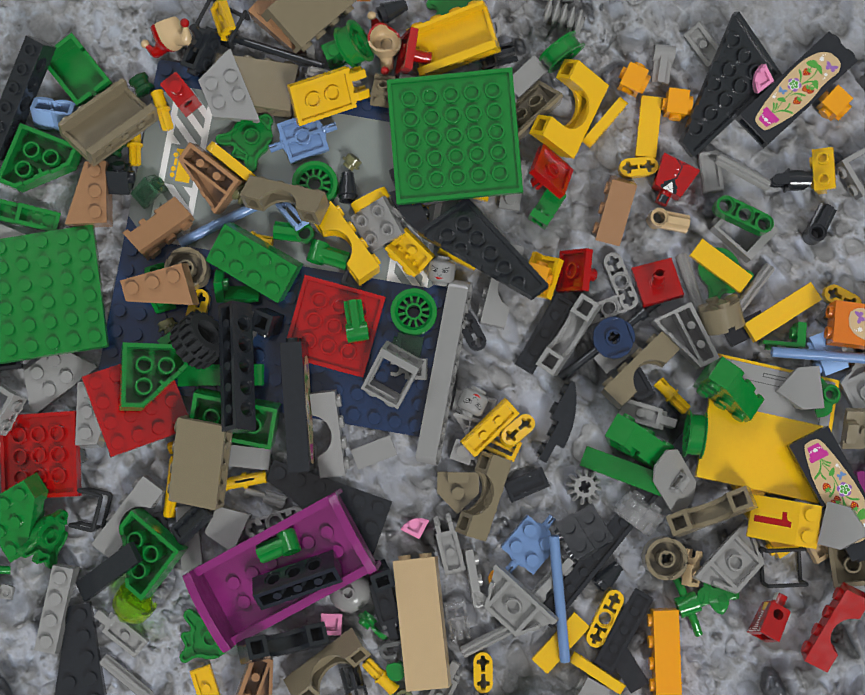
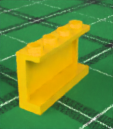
M473 0L468 3V6L462 8L455 7L449 10L447 14L434 15L429 21L424 23L416 22L411 25V27L419 29L416 49L432 53L430 64L418 63L419 76L443 74L501 52L488 6L483 0Z

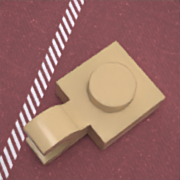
M686 548L688 565L686 571L681 575V585L699 587L700 581L695 580L693 575L702 567L700 566V561L703 557V552L696 551V555L693 558V549Z

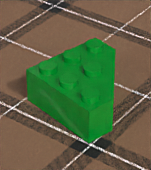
M20 123L1 166L0 183L24 193L76 171L82 155L67 141Z
M122 343L120 411H142L187 369L188 363L184 362L176 354L172 344Z
M723 356L705 366L693 385L700 396L704 398L709 397L715 401L714 405L721 410H728L732 413L731 416L739 422L752 420L765 400L762 395L754 393L756 387L750 380L743 379L744 372L742 369Z
M617 413L605 434L608 445L654 470V465L665 450L674 449V446L664 440L662 442L655 436V432L646 427L642 428L635 422L636 419L626 413L622 416Z
M38 473L31 475L0 494V547L10 563L21 557L18 554L19 548L28 541L32 529L44 517L45 510H43L44 501L47 499L48 489Z
M141 507L129 512L120 524L119 532L122 535L123 547L130 542H134L143 560L128 571L125 578L126 588L142 601L155 593L189 547L180 545L167 528Z

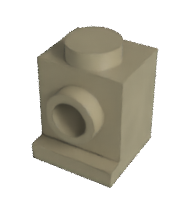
M375 73L370 105L389 108L387 80L395 79L396 76Z

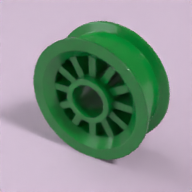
M350 19L346 22V26L334 29L333 35L336 46L341 56L351 67L361 66L362 62L373 60L374 53L368 44V36L356 21Z
M570 31L563 35L540 55L539 61H544L548 66V73H553L560 69L564 59H573L584 48L585 43H580L575 37L576 31Z
M309 161L298 167L293 175L292 185H301L304 188L311 189L310 184L313 181H320L321 185L318 189L328 192L326 196L329 202L335 200L339 190V183L334 170L329 165L321 161Z
M417 288L406 289L400 292L392 302V321L396 328L406 335L417 336L424 334L432 328L436 321V303L431 295L424 290ZM412 297H417L416 303H413ZM410 298L411 304H409L406 301V299ZM403 302L407 307H403L400 305ZM426 304L428 305V308H423V309H422V307H423L424 305H426ZM411 307H417L420 310V314L417 317L413 318L408 315V310ZM401 309L405 312L398 313V310ZM430 311V312H429V315H426V314H423V313H422V312ZM401 316H406V317H405L404 319H402V320H400V318H399V317H401ZM421 317L427 318V321L424 322ZM409 319V323L406 326L404 323ZM417 320H419L422 323V325L419 327L417 324ZM412 321H414L415 327H411Z
M688 410L682 439L683 457L691 454L698 455L699 459H702L708 433L707 412L699 415L692 414L691 410Z

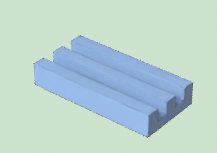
M276 203L275 205L279 212L296 231L309 224V222L301 221L297 210L291 205L292 203ZM286 207H288V209L300 221L299 224H297L293 220V218L287 213V211L285 210Z

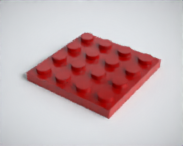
M304 275L287 338H302V342H308V363L364 378L386 297ZM362 299L369 340L348 343L344 301Z
M121 364L81 377L110 458L176 435L174 426L177 418L188 414L175 380L142 411H120Z
M76 411L19 414L8 434L6 436L0 435L1 493L31 475L38 473L48 489L47 498L82 496V493L77 492L78 488H82L80 446L75 445Z

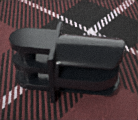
M513 41L500 44L501 52L478 60L482 64L481 70H489L495 66L517 62L518 57L514 56L515 49L512 48L514 46ZM493 60V64L488 65V61Z
M788 168L783 173H778L770 179V187L783 188V193L787 191H802L810 186L813 177L808 171L790 170Z
M360 665L355 667L360 685L356 683L352 666L347 667L351 688L348 687L343 667L339 668L345 695H349L348 692L353 690L355 695H358L357 689L363 688L364 695H368Z

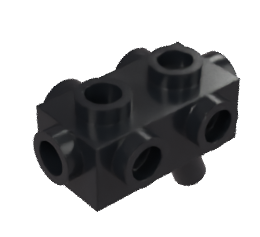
M192 24L189 26L193 34L192 40L180 65L187 68V73L198 77L199 74L204 75L211 68L214 53L221 47V37L217 35L218 31L206 26L204 29L198 27L197 24Z

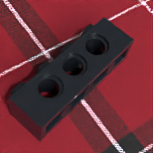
M330 550L253 577V597L260 609L264 610L343 582L341 563L334 550Z

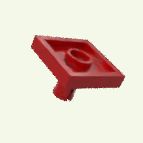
M410 27L401 36L402 46L397 55L394 73L396 78H399L400 73L408 74L413 68V62L426 65L431 62V52L416 49L418 28Z
M542 144L536 152L529 174L533 176L530 183L532 187L538 184L535 187L537 190L545 186L560 199L566 193L574 169L545 144Z
M583 248L559 252V258L564 260L556 283L555 292L589 291L590 281H595L597 278V270L591 268L593 249Z
M672 257L631 268L643 308L684 297Z

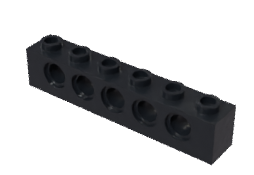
M25 36L0 98V160L4 161L19 124L25 125L33 99L38 94L57 48L40 38Z
M229 301L218 305L222 432L243 434L256 431L252 304Z

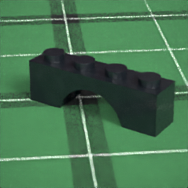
M319 622L278 634H263L245 638L236 643L240 663L244 665L319 648L329 643L325 622Z

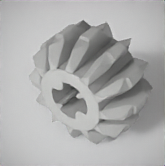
M577 469L575 470L577 478L572 474L569 475L573 483L566 482V486L572 487V489L567 491V494L575 493L572 501H576L579 498V504H584L585 497L587 502L591 504V495L596 499L599 498L595 490L602 491V487L595 486V484L601 482V479L593 480L596 473L592 472L588 476V469L583 470L582 476L580 470ZM582 481L589 485L586 487V492L579 490Z

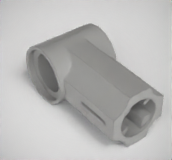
M654 44L650 84L657 87L669 85L671 65H673L676 46Z

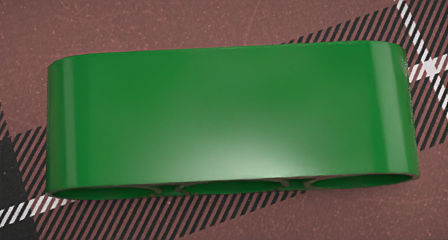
M721 196L712 206L714 215L754 235L763 236L774 227V220L770 215L731 196ZM720 202L727 204L728 211L721 210ZM739 211L746 213L747 220L740 219ZM759 220L765 222V230L759 228Z

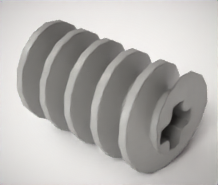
M548 0L542 16H544V23L552 19L551 26L554 27L559 22L560 30L567 26V33L574 29L576 31L575 36H577L584 25L588 13L583 17L582 9L576 14L575 6L568 10V3L560 7V0H557L555 4H552V0Z

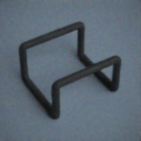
M212 0L206 1L195 22L198 27H200L199 24ZM230 8L231 13L240 18L236 24V29L232 31L228 39V43L221 40L220 42L221 45L234 50L235 47L232 41L243 20L249 21L250 16L247 10L240 13Z
M91 487L78 488V493L99 497L92 523L77 521L69 523L68 527L87 532H94L95 529L104 528L113 494ZM103 495H107L108 500L101 526L96 525Z
M760 546L759 552L762 554V557L763 552H797L799 583L768 584L765 582L763 565L760 568L761 585L766 588L809 586L808 582L802 580L801 551H806L807 548L767 549Z

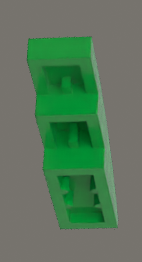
M0 199L1 222L42 231L57 230L61 213Z
M212 364L206 369H196L194 366L188 365L187 369L178 377V386H220V364ZM254 364L255 386L264 385V364Z
M586 446L579 466L661 496L653 483V470Z

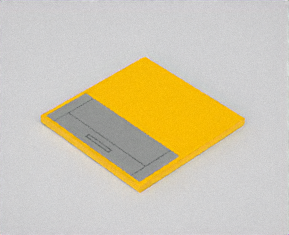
M718 353L719 357L723 356L741 368L744 372L743 379L750 380L756 387L754 393L762 395L765 400L752 420L739 422L731 416L732 413L728 410H721L714 405L715 401L708 397L706 409L708 414L707 441L702 459L698 457L695 477L739 487L748 486L753 490L818 504L787 445L823 426H828L832 432L836 404H833L832 412L829 415L821 418L816 417L815 409H795L789 401L775 392L794 370ZM821 376L827 384H833L839 388L840 380ZM829 391L826 392V396L828 398L832 397V394Z

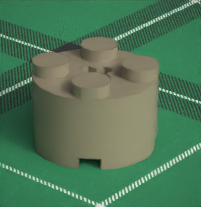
M181 247L175 249L166 259L164 268L180 263H188L192 268L190 272L195 290L201 289L208 284L211 275L210 263L206 261V257L199 251L190 247Z
M737 294L728 295L723 299H718L717 296L706 299V303L697 306L700 320L709 336L729 333L728 329L735 326V330L745 325L743 311Z
M667 536L654 537L645 544L641 553L642 563L646 571L660 580H675L687 569V550L683 544ZM663 554L667 555V562L661 561Z

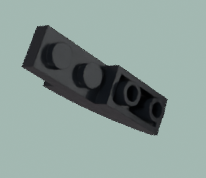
M393 168V169H390V170H389V174H390V177H391V179H392V181H393V184H394V186H395L394 168ZM396 190L389 192L395 208H397L408 226L418 234V230L429 223L428 218L431 216L427 207H422L421 203L397 205Z
M570 381L568 384L564 383L559 392L562 395L559 402L554 401L549 410V413L552 414L550 419L557 423L556 425L551 424L546 434L549 436L546 443L542 442L536 452L539 454L537 459L544 463H547L555 446L564 448L569 439L577 405L576 385L573 381Z

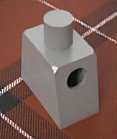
M223 506L211 512L213 518L207 522L208 526L205 534L229 550L240 543L246 524L250 521L253 514Z

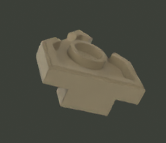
M845 408L840 442L842 449L865 448V408Z
M437 471V493L458 514L479 494V475L476 472Z

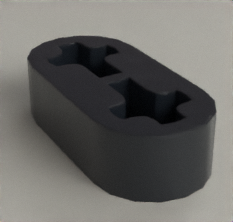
M465 314L467 320L472 319L473 321L471 324L473 331L469 332L468 328L465 327V329L462 328V334L471 350L481 351L486 346V337L475 317L471 314ZM475 333L478 339H483L481 347L471 344L474 341L472 334Z

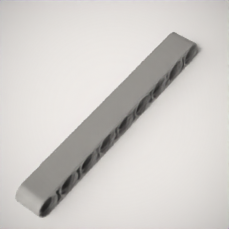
M454 280L448 284L416 451V461L437 466L440 462L464 337L462 328L465 329L467 317H465V314H468L472 295V282Z

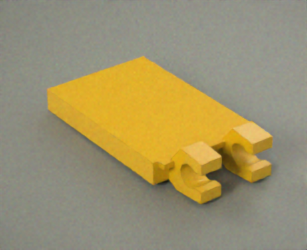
M343 66L288 84L287 88L297 125L302 126L356 108L357 101L371 97L370 89L366 88L365 85L355 88L353 86L354 81L367 77L365 69H362L361 66L350 69Z

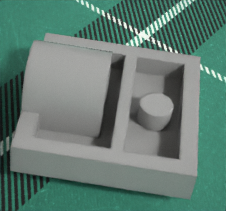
M382 196L350 217L360 237L366 241L368 245L367 250L370 253H374L405 233L400 224L402 222L401 214L397 208L390 205L386 196Z

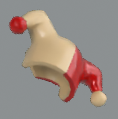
M370 11L367 14L368 19L371 20L368 44L372 52L379 57L381 74L387 75L393 70V58L400 51L402 39L395 29L379 21L376 18V13Z
M174 16L153 24L150 29L156 42L155 46H151L148 40H142L141 46L146 48L154 58H159L167 52H176L183 46H188L192 40L188 27L189 20L183 18L180 21Z

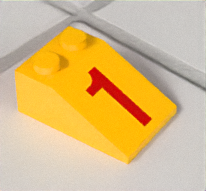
M753 494L758 508L749 511L747 537L812 549L817 548L823 506Z

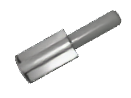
M251 488L244 490V493L262 498L264 503L284 508L287 502L286 496L266 490V493Z

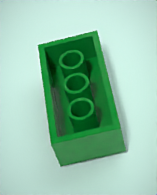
M233 222L224 224L206 258V261L277 303L285 299L303 266V263Z
M199 387L193 393L190 418L221 424V391ZM255 398L256 431L243 434L233 433L232 442L271 450L275 444L282 403Z

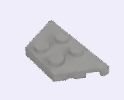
M229 49L198 80L214 120L224 121L229 119L237 122L250 120L253 123H259L260 119L232 51Z
M853 363L840 380L839 386L850 408H865V364Z
M72 353L39 359L23 371L30 414L42 412L74 388L77 382H81L82 376L95 372L99 367Z
M748 519L743 520L693 575L695 580L737 594L764 565L762 554L758 551L756 538L746 536Z
M499 562L494 565V572L489 584V593L484 608L515 637L523 635L528 631L538 630L549 624H555L559 620L549 608Z

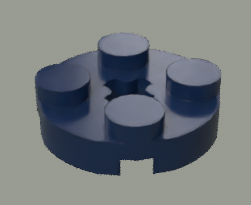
M605 318L593 329L592 342L594 348L603 357L611 359L621 358L627 355L633 347L635 341L634 329L630 323L622 318ZM611 332L619 335L615 344L608 340Z

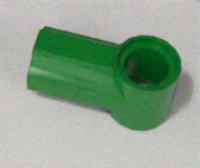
M279 221L274 223L273 240L298 242L308 245L315 239V232L309 224L296 231L290 223ZM304 229H308L311 232L307 239L300 238V233Z
M313 239L306 260L316 265L323 266L325 264L346 270L351 253L331 247L324 241Z
M362 299L344 301L348 343L369 340Z
M289 528L277 533V537L256 545L255 550L260 562L264 564L281 556L294 555L301 551L295 529Z

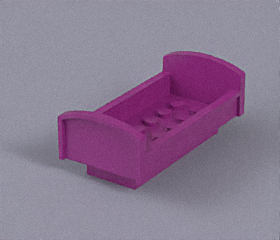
M341 488L215 558L191 569L182 576L199 615L223 653L231 650L241 640L256 635L368 573L371 574L379 569L382 563L380 560L375 561L339 495L343 492ZM294 528L301 551L294 555L281 556L264 564L261 563L256 554V545L277 537V533L285 529ZM334 550L341 563L343 582L264 610L260 609L253 597V577Z

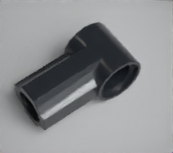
M819 203L807 229L802 234L803 241L807 245H816L825 239L827 230L837 211L833 206ZM811 230L817 232L818 238L812 236Z

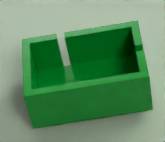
M72 32L55 45L57 48L48 70L78 107L86 104L96 94L102 93L110 87L112 81Z

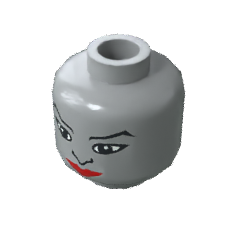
M437 256V260L434 259L429 262L427 277L432 281V285L448 286V283L454 281L456 265L454 262L449 261L450 257Z
M475 386L465 388L457 402L458 407L462 409L460 413L471 419L473 415L481 416L488 403V398L485 396L486 392Z

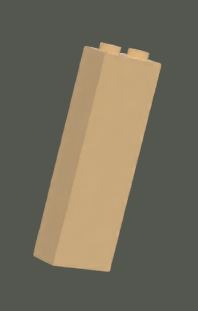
M432 552L419 554V558L411 559V555L398 556L399 560L393 561L406 692L449 688L452 683L438 556L432 557Z

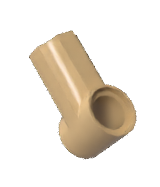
M656 208L647 215L646 223L652 229H664L686 234L690 226V215ZM654 214H658L661 216V223H656L654 221Z

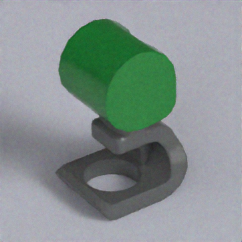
M400 638L392 641L390 639L383 641L379 649L380 656L385 660L389 659L386 664V672L388 678L392 681H400L404 678L403 662L396 659L397 652L387 651V647L401 646Z

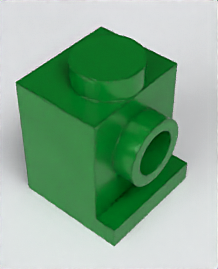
M335 40L321 45L323 55L330 70L348 64L341 56Z

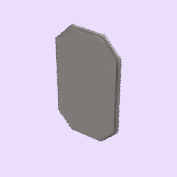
M678 449L665 450L654 465L653 483L673 514L686 509L695 497L696 481Z

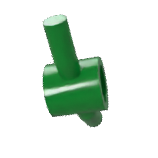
M679 577L673 580L679 593V597L674 598L676 609L679 610L681 618L688 616L694 635L699 637L703 635L696 613L702 611L701 604L694 591L687 593L685 586L681 585L682 579Z

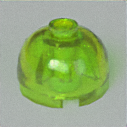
M124 582L113 596L112 607L121 622L135 625L146 621L156 610L157 603L155 601L153 604L151 600L153 595L141 601L126 588Z

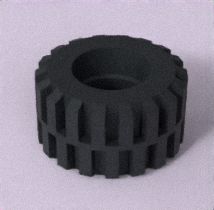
M192 311L170 331L172 347L176 350V354L184 362H187L189 366H194L196 369H206L220 358L219 323L212 316H208L207 313Z

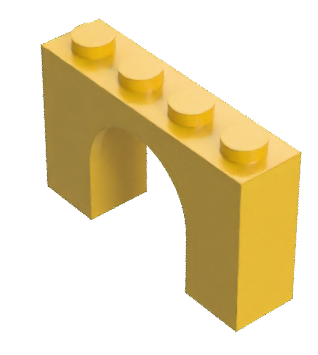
M564 59L556 78L566 85L574 95L575 111L573 117L566 125H562L552 116L537 115L529 134L545 144L560 157L574 159L609 85L581 61Z

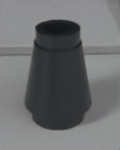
M405 0L380 3V6L376 7L378 18L382 23H389L408 10Z
M353 172L341 173L337 195L340 203L351 204L358 197Z
M613 561L612 564L595 575L593 583L602 592L606 593L612 589L623 568L616 561Z

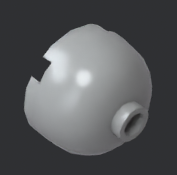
M363 576L331 593L329 596L334 606L343 612L350 613L362 609L367 604L371 595L367 577Z

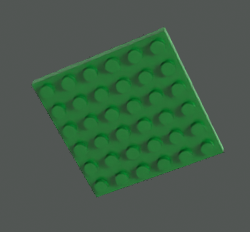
M512 67L387 80L397 205L523 193Z
M85 225L1 238L0 364L109 347L95 226Z

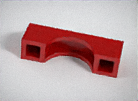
M845 582L834 590L831 603L824 607L822 618L819 623L816 622L811 630L812 635L801 646L804 661L827 673L838 656L835 646L830 640L833 629L844 620L860 619L865 611V592Z

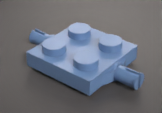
M292 118L277 124L280 141L270 144L269 148L271 153L283 149L287 153L290 164L330 151L326 141V133L338 129L335 121L324 126L319 120L298 126L296 119Z
M549 514L541 524L526 515L500 546L512 559L505 567L509 573H512L519 565L534 575L549 557L548 536L552 534L548 529L556 521L553 516Z

